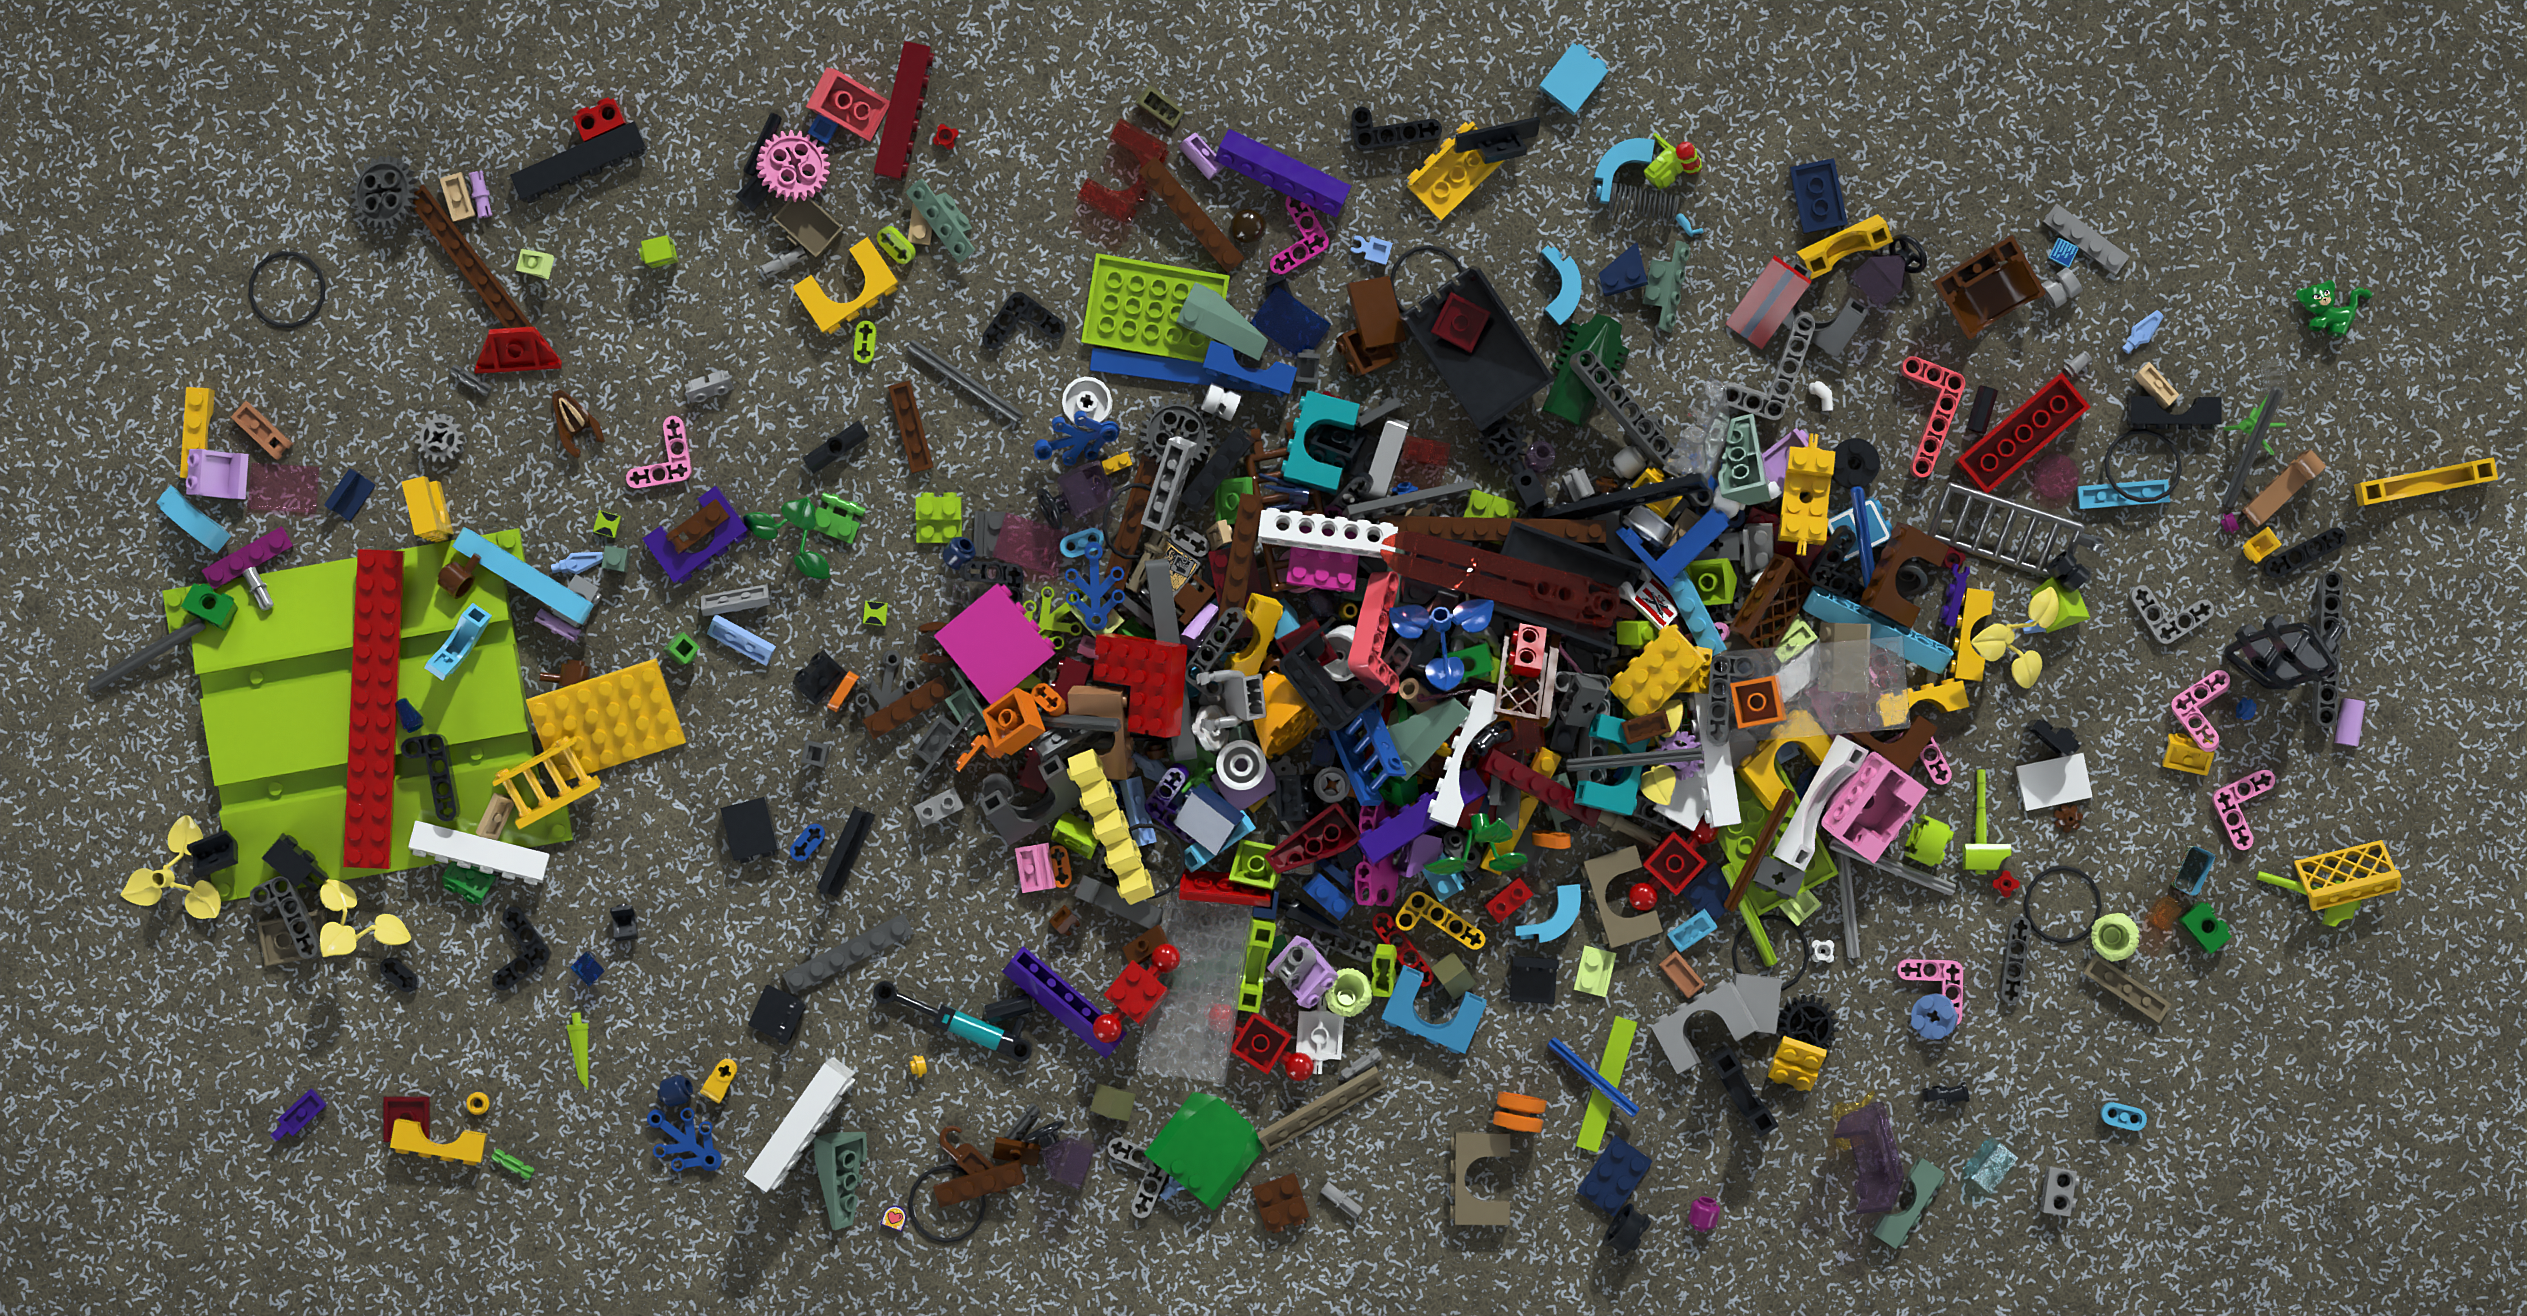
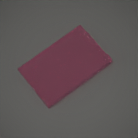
M252 463L247 508L316 513L319 467Z
M1006 512L992 557L1057 577L1063 557L1059 548L1060 541L1070 533L1055 530L1052 527Z
M1467 682L1464 688L1428 697H1425L1422 693L1418 694L1417 701L1423 703L1477 690L1478 688L1497 685V683L1486 682L1473 686L1471 682Z

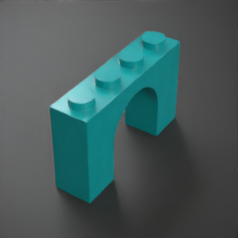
M1307 390L1306 397L1301 396L1298 407L1299 410H1302L1300 418L1296 417L1292 431H1296L1294 440L1289 439L1286 452H1289L1290 455L1288 461H1283L1280 473L1284 474L1285 481L1336 495L1342 475V468L1320 463L1312 459L1305 450L1304 440L1310 430L1324 424L1354 431L1360 404Z
M1604 714L1595 715L1588 733V737L1615 744L1622 754L1643 753L1646 751V746L1651 738L1627 744L1621 722L1626 720ZM1644 765L1625 767L1621 778L1610 786L1591 781H1578L1574 803L1620 815H1632L1637 806L1636 794L1641 786L1642 778L1640 775Z

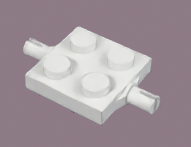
M1321 996L1318 1001L1317 1010L1299 1011L1296 1053H1305L1314 1060L1313 1074H1317V1065L1318 1074H1322L1323 1061L1328 1059L1341 1060L1344 1016L1341 1017L1336 1013L1327 1011V1001L1324 996L1323 1005H1321Z

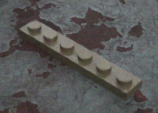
M1375 1066L1257 1134L1269 1153L1387 1085Z

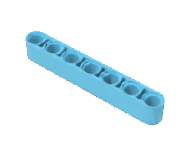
M466 527L462 528L452 545L453 548L470 558L474 553L481 556L479 561L481 565L582 625L594 607V604Z
M1813 586L1802 605L1806 612L1828 623L1871 624V643L1932 672L1943 674L1953 656V651L1945 645L1821 587Z

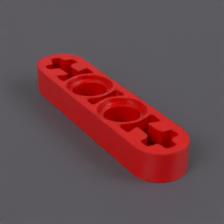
M1384 912L1377 913L1372 920V925L1376 932L1388 945H1391L1389 939L1393 934L1401 935L1403 942L1400 946L1395 947L1397 959L1402 966L1406 965L1410 968H1415L1421 961L1424 965L1420 966V969L1424 973L1428 971L1430 974L1428 975L1429 981L1425 982L1422 980L1420 986L1426 987L1430 985L1434 979V974L1391 916ZM1380 916L1381 918H1388L1386 924L1390 929L1393 925L1396 930L1389 932L1386 937L1382 935L1386 930L1382 926L1379 928L1376 926L1378 924L1377 918ZM1407 952H1413L1416 955V962L1412 965L1406 964L1403 960Z

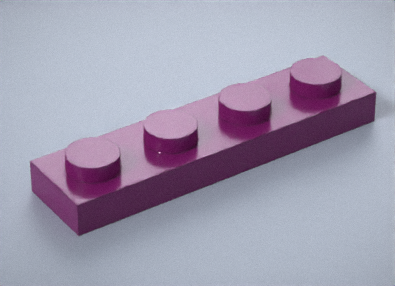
M281 526L206 567L202 572L209 585L216 590L242 576L246 569L258 567L294 546Z

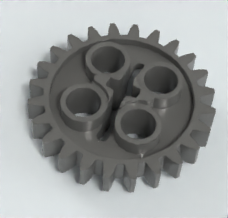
M379 156L378 160L371 158V165L364 163L365 170H357L360 177H353L357 184L350 186L351 189L355 190V193L350 195V198L356 201L351 204V207L358 208L355 211V215L361 216L360 221L367 223L368 226L389 230L391 226L398 227V220L405 223V214L412 216L409 209L410 207L416 208L417 206L412 202L419 199L418 196L414 195V192L420 190L419 187L414 186L418 179L412 177L415 171L408 169L409 164L404 163L401 159L387 156V158ZM369 193H382L381 195H379V194L368 195Z
M1170 398L1168 405L1165 406L1160 401V409L1153 406V414L1146 413L1145 417L1148 421H1142L1141 424L1146 429H1140V435L1145 437L1141 438L1140 443L1147 444L1143 451L1151 452L1148 457L1149 460L1154 457L1157 458L1156 466L1161 463L1166 445H1159L1156 440L1160 437L1166 438L1167 441L1173 438L1180 417H1184V422L1181 426L1179 437L1197 444L1190 467H1194V460L1199 464L1201 463L1200 455L1207 456L1208 452L1205 449H1211L1212 444L1208 441L1213 440V435L1208 433L1212 431L1213 426H1206L1210 418H1202L1205 411L1197 412V404L1191 408L1189 407V400L1183 405L1181 404V399L1178 398L1177 403L1173 404ZM1166 417H1172L1174 418L1175 423L1172 425H1168L1164 422L1163 419ZM1193 424L1197 430L1195 432H1188L1185 426Z

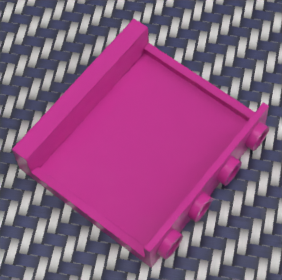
M999 583L994 585L934 635L991 705L1056 654L1053 650L1056 648L1054 643L1048 637L1045 639L1039 633L1042 630L1034 619L1028 620L1024 615L1027 613L1026 609L1019 601L1015 604L1010 598L1013 595L1005 584L1000 586Z

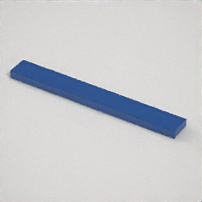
M1099 348L1092 349L1090 371L1210 386L1211 383L1228 389L1269 394V389L1255 390L1248 387L1249 383L1240 381V384L1233 383L1227 380L1228 376L1219 374L1218 377L1205 373L1206 369L1202 368L1203 363ZM1242 367L1243 369L1249 372L1265 371L1262 369Z

